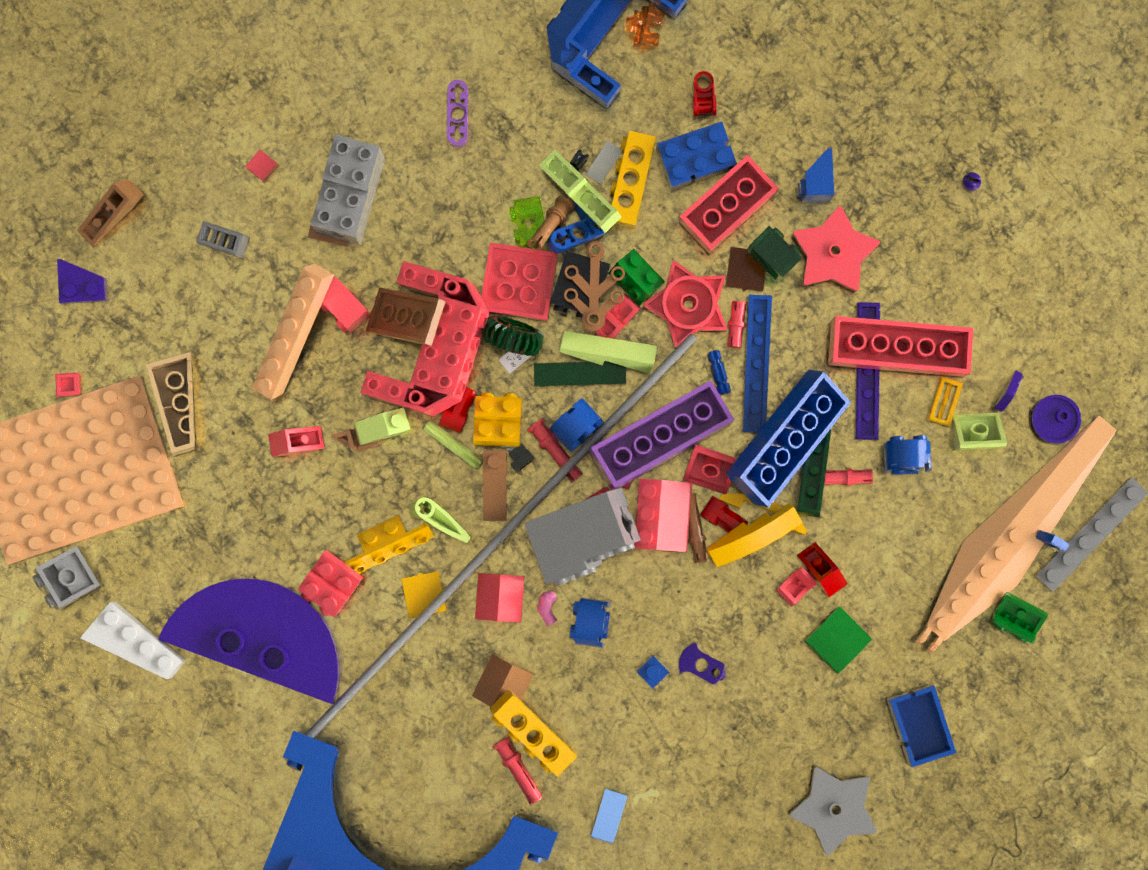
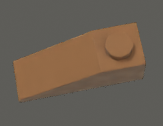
M128 178L113 183L77 231L92 247L95 246L133 209L144 194Z
M483 450V521H507L506 450Z

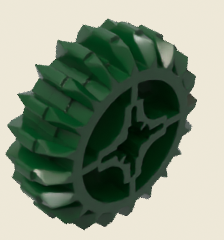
M498 315L489 316L485 328L482 329V338L487 343L512 353L534 356L539 353L543 345L544 336L541 331L527 323L512 318L500 317Z

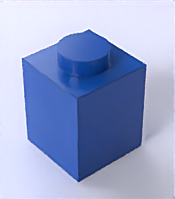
M653 655L636 670L652 688L669 673Z

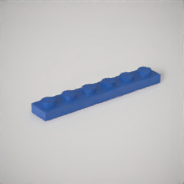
M748 295L742 432L758 433L765 425L767 419L771 295Z

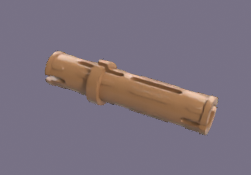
M691 493L690 538L688 542L691 543L694 564L709 561L705 545V540L707 539L702 530L696 493Z

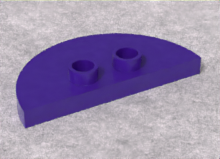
M233 579L208 586L192 595L175 610L158 640L327 703L334 704L340 680V663L333 634L320 612L310 602L303 599L297 592L281 584L261 579Z

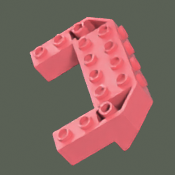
M403 261L396 283L405 289L446 301L443 313L440 317L432 346L422 344L410 383L367 371L360 393L373 399L433 417L461 402L480 345L482 329L486 326L489 312L476 286L469 280Z

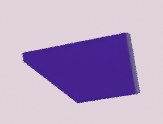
M1017 370L1010 378L995 405V408L1000 412L1004 411L1012 401L1023 378V374Z

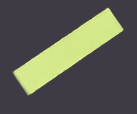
M556 150L539 164L540 168L604 233L621 218L619 212Z
M569 331L563 332L559 348L561 353L599 365H603L604 361H609L649 374L654 365L657 346Z

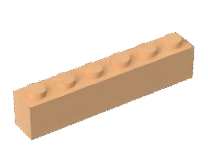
M315 263L303 267L252 387L253 390L270 400L282 395L286 389L333 279V273Z

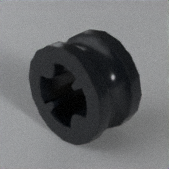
M579 149L570 164L579 172L588 160L589 155H583L582 150Z

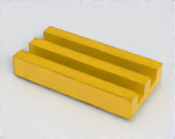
M943 376L940 377L927 421L950 427L963 383ZM944 383H948L938 416L934 417ZM954 385L956 386V390L948 411L946 420H943L942 417L947 405V401L952 386Z

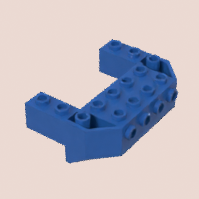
M566 0L560 8L561 12L556 18H552L546 27L552 69L602 106L608 108L620 92L621 84L587 59L632 0ZM688 0L649 1L675 19Z

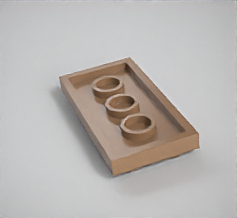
M379 287L366 331L372 334L432 346L446 301L439 298Z

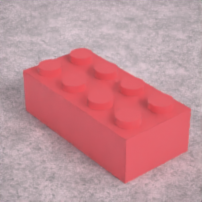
M747 155L681 214L678 221L710 254L771 199L779 188Z

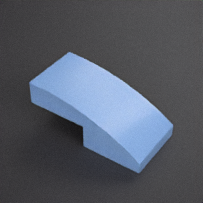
M607 789L604 790L592 830V838L613 844L627 795Z

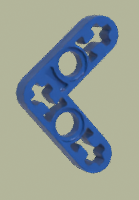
M575 202V210L581 221L560 228L550 235L547 244L550 250L555 253L565 252L600 238L605 234L601 228H594L593 225L596 223ZM573 229L581 230L584 235L583 239L576 238L573 235ZM567 236V239L562 244L555 242L556 238L561 240Z

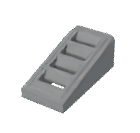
M203 221L196 243L243 258L249 237ZM210 229H213L210 241L208 242L206 240L208 238ZM219 232H222V233H221V236H220V239H219V242H218V245H217V244H215V243H216V241H217ZM228 235H231L226 248L224 246L227 241Z

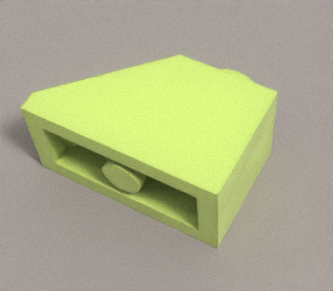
M404 407L353 423L360 445L401 435L410 430Z

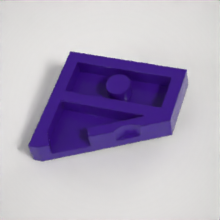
M57 259L60 304L107 301L106 278L62 259Z

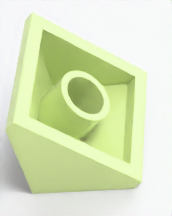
M999 412L953 415L954 450L995 449L1007 446Z

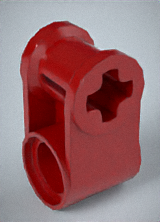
M707 71L698 72L692 84L693 117H696L698 114L710 113L715 116L717 114L714 78ZM705 78L709 81V86L701 88L698 86L697 80Z

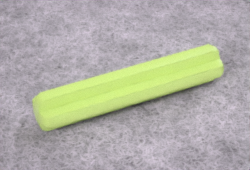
M429 420L423 428L425 432L475 469L479 468L483 462L480 456L433 421Z

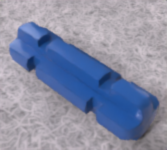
M711 351L708 353L709 362H712L711 369L715 383H718V393L720 395L728 394L731 392V388L726 381L728 378L724 364L720 360L722 359L720 351Z

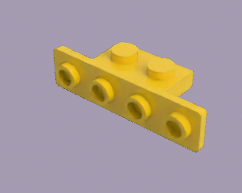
M397 515L357 534L364 552L344 561V563L358 574H361L365 570L377 564H382L396 555L403 554L417 545L425 544L428 540L434 538V535L427 523L406 532L401 518Z

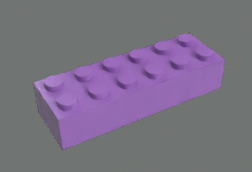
M710 380L592 446L589 454L610 490H615L695 446V444L697 445L729 427L733 423L734 418Z

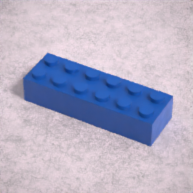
M807 370L725 475L753 504L769 508L850 405L851 401L824 371Z

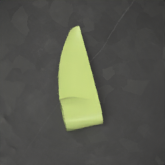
M423 497L414 500L410 504L409 513L412 518L416 520L423 519L436 529L465 543H468L471 537L431 499ZM422 504L424 505L423 509L425 511L423 513L420 512L421 508L419 507V505Z

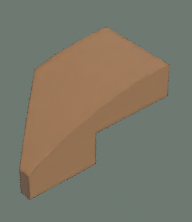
M348 429L331 435L333 439L359 452L382 445L381 440L360 445L355 429Z

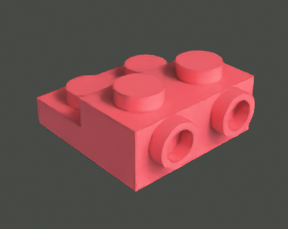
M326 550L297 590L301 592V597L307 602L313 601L320 606L321 613L326 616L332 615L335 617L342 610L364 577Z

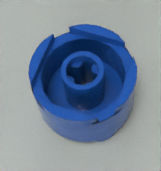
M583 398L561 415L549 429L570 452H573L579 445H582L590 437L589 435L604 423L602 418Z
M917 435L913 436V439L904 440L903 436L890 437V441L884 444L885 473L893 470V474L896 475L918 474L919 469L925 468V472L931 471L930 441L927 440V436Z
M581 598L580 602H574L573 615L576 616L575 625H571L570 639L575 640V644L604 648L605 644L601 643L602 638L607 639L610 613L606 612V606L610 607L609 601Z

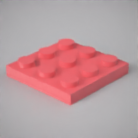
M490 242L481 296L488 312L548 321L558 253L544 250L535 251L531 248Z

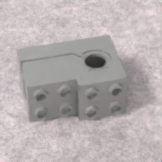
M335 134L311 221V227L317 234L361 246L385 162L380 146Z
M622 488L599 494L524 523L546 585L554 582L555 586L597 572L596 567L603 564L602 559L635 548L634 543L641 541L632 514L628 511V503Z

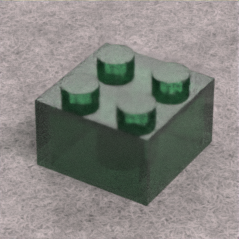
M768 226L749 245L746 252L779 284L798 265L802 257L800 256V250L791 243L789 245L783 239L785 236L778 228L772 229Z

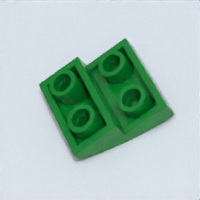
M839 606L812 632L805 642L836 674H839L868 645L872 638Z

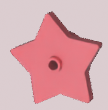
M841 206L837 207L821 227L794 231L793 236L807 257L803 285L807 286L832 280L855 292L858 291L861 262L879 245L880 241L855 231ZM831 248H838L840 251L839 254H833L831 252Z
M673 261L666 288L647 300L643 307L667 322L675 348L690 333L694 335L697 331H726L727 326L717 304L725 276L697 277L678 262ZM686 301L692 302L693 307L691 309L684 307Z

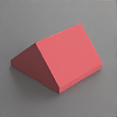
M695 444L683 480L727 494L731 480L725 474L738 458Z
M478 573L475 619L521 622L524 576Z

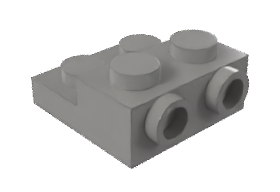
M77 546L36 567L34 570L35 575L32 576L36 586L44 588L47 594L44 598L50 608L55 607L57 611L100 586Z

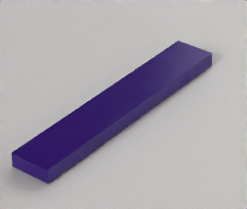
M857 302L856 318L880 320V303ZM856 368L855 440H879L880 370Z

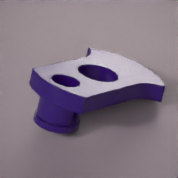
M698 643L691 644L681 654L679 660L680 674L691 672L713 685L725 678V664L701 652L698 648ZM699 659H705L708 662V668L704 672H699L696 668V663ZM719 669L720 675L715 677L714 672Z

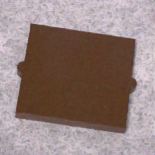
M731 247L726 287L739 288L742 291L754 290L763 292L768 252L752 250L751 247L747 249Z

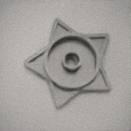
M815 766L810 795L789 813V816L815 829L824 853L829 856L848 836L877 832L864 807L870 778L864 776L838 780ZM835 805L840 807L838 814L832 813V807Z

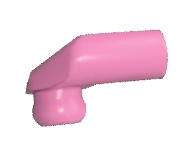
M553 591L544 592L540 596L537 607L547 626L557 621L551 611L552 604L556 601V594Z

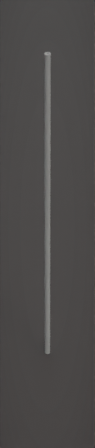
M692 333L676 347L305 733L306 736L314 738L583 459L590 451V448L596 445L697 340Z

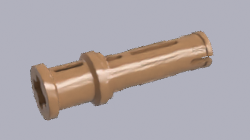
M560 195L556 198L555 205L546 212V219L528 241L529 247L536 242L532 250H541L555 228L565 222L566 215L575 208L571 198L565 195Z

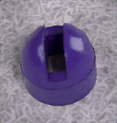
M974 172L967 173L962 179L964 189L967 191L977 190L981 185V177ZM967 178L978 180V183L967 181Z

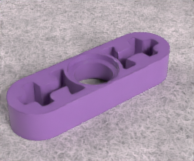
M462 80L452 81L447 88V139L453 147H462L468 140V87ZM456 86H460L461 90H464V92L460 93V102L465 101V104L456 102V95L452 92V90L456 89ZM454 108L463 109L464 116L461 119L456 120L452 118L451 112ZM455 125H459L460 135H464L458 142L451 137V135H455Z

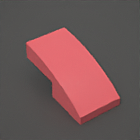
M624 293L623 302L616 304L605 315L603 327L594 332L600 337L614 339L641 307Z

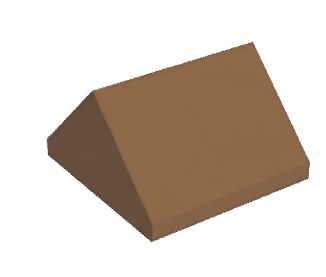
M492 654L472 696L491 707L510 689L522 700L534 674Z

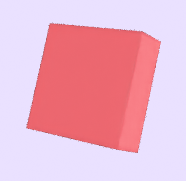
M259 149L245 167L264 182L278 164Z
M80 373L55 374L56 397L81 395Z

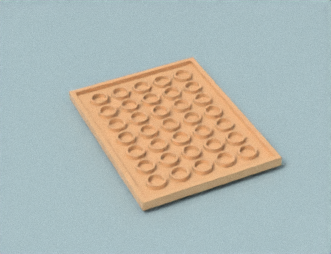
M141 375L0 422V546L7 565H12L184 507Z

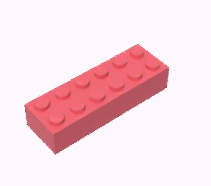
M835 316L831 320L828 365L965 377L971 374L974 328Z

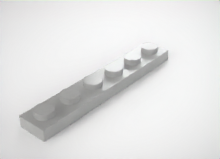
M1130 477L1068 541L1069 546L1067 550H1059L1038 571L1035 577L1053 592L1148 495V492L1133 477Z

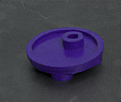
M1050 395L1040 400L1035 406L1032 413V424L1035 432L1043 440L1055 444L1064 443L1078 433L1081 426V413L1076 403L1070 398L1063 395Z

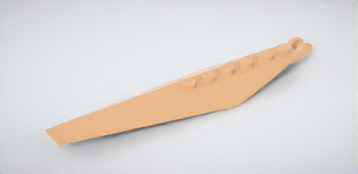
M1097 416L962 542L929 620L925 625L926 628L916 639L918 644L923 643L931 632L935 634L937 638L927 649L932 654L942 641L948 639L1001 599L1006 591L1010 592L1019 584L1044 545L1036 537L1038 531L1042 530L1048 533L1053 531L1117 431L1102 417Z

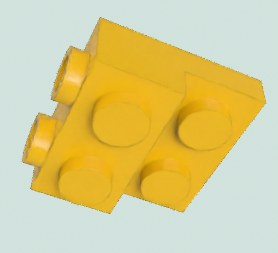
M488 392L475 396L473 445L520 447L522 398H518L512 393H507L503 397H494L492 393Z

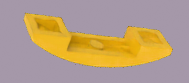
M742 493L719 496V500L738 509L742 507L744 501L755 505ZM775 502L769 508L755 505L774 514L783 508ZM800 524L791 531L806 535L807 529L803 524Z

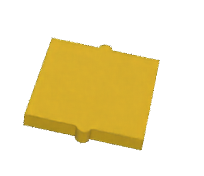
M439 571L427 574L418 573L417 576L401 579L409 618L418 617L443 591ZM445 602L434 613L447 611Z

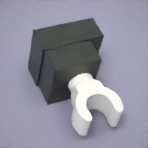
M522 443L520 447L500 446L508 450L509 456L513 460L510 465L516 473L535 460Z

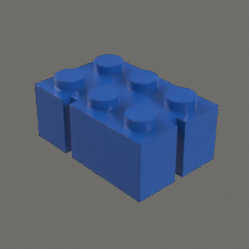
M722 121L657 143L656 151L670 191L690 185V176L694 175V183L729 172L737 165L731 145L727 146L729 139Z
M929 684L911 690V695L904 692L886 698L899 740L906 743L901 746L908 766L915 767L957 753L934 685Z

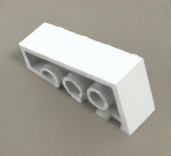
M110 602L81 636V639L165 679H171L186 662V659L168 644L158 640L159 637L117 602Z

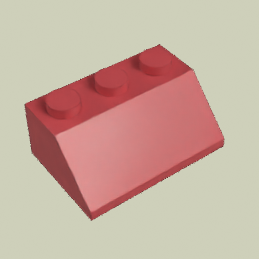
M656 479L639 480L636 528L641 541L635 542V548L687 552L692 483Z

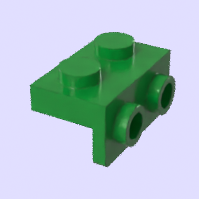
M632 249L614 265V267H622L625 271L624 278L616 283L639 306L665 282L635 249ZM616 270L613 273L616 278L622 276L620 270Z
M1006 591L993 612L992 622L998 629L1009 631L1015 634L1019 640L1034 644L1036 634L1047 619L1048 613Z

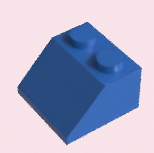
M832 148L827 149L817 159L797 184V195L802 197V203L830 202L834 196Z

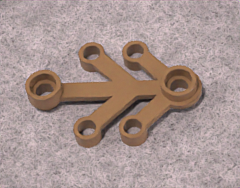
M598 241L589 243L586 248L587 257L590 259V285L579 274L576 266L569 265L565 269L566 278L572 280L589 297V307L578 298V293L573 288H569L564 292V299L568 303H572L583 315V326L590 331L600 330L605 323V315L616 304H620L624 300V293L616 289L612 291L610 299L598 308L599 298L625 276V271L622 267H614L611 275L599 285L600 259L604 256L605 249L603 244ZM597 246L600 252L593 254L591 248ZM574 269L576 274L571 277L567 274V271ZM620 270L622 276L616 278L613 274L614 271ZM568 292H574L575 298L570 300L566 295ZM620 293L622 298L619 301H615L613 295ZM595 315L598 317V321L591 323L589 317Z

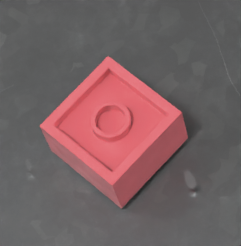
M335 276L330 283L320 308L324 312L329 310L338 319L335 324L344 333L348 330L352 334L371 314Z

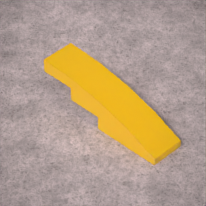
M788 503L772 516L765 513L748 526L744 522L706 550L714 564L719 567L769 545L802 524V521L795 508Z

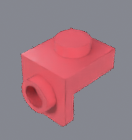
M800 567L792 572L776 591L792 607L811 588L815 587L817 582L808 570Z

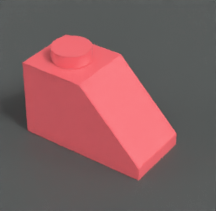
M321 426L284 429L268 434L272 457L293 455L325 448Z

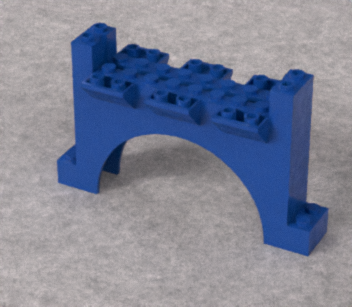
M293 731L283 758L287 761L286 765L298 771H301L302 768L304 769L263 870H386L368 860L355 848L339 822L333 800V774L339 754L337 747ZM514 816L507 831L497 845L485 857L464 870H519L525 854L528 855V860L535 863L546 862L549 859L558 833Z

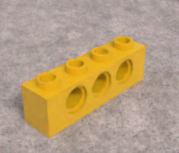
M630 130L628 137L623 136L621 150L625 151L623 159L618 158L615 170L619 172L618 181L613 180L610 194H614L613 202L610 204L621 215V218L615 223L616 225L635 229L656 136ZM636 152L641 155V160L639 162H632L628 156ZM628 174L634 175L636 182L634 184H627L623 180L624 176ZM626 196L630 198L631 204L623 207L618 202L619 198Z
M510 689L489 708L493 714L491 719L500 728L504 725L509 730L508 736L514 742L518 743L521 741L525 745L523 750L532 759L535 756L541 760L539 765L548 774L552 771L558 777L577 757L573 750ZM521 715L517 723H510L513 716ZM536 730V735L533 738H526L528 732ZM546 746H552V750L549 753H542Z

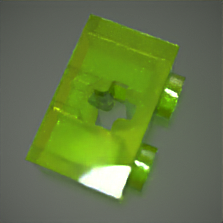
M540 196L513 200L514 207L509 208L511 220L517 222L518 229L513 230L515 243H520L521 247L529 248V239L532 238L544 222ZM525 218H530V221L533 222L530 228H527L526 224H522L525 223Z

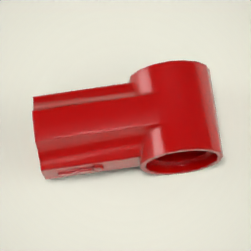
M466 387L461 402L444 410L439 425L460 434L467 421V413L477 392Z
M714 496L710 498L700 513L701 517L715 526H720L728 533L743 522L746 525L749 523L746 519L730 510L727 504Z

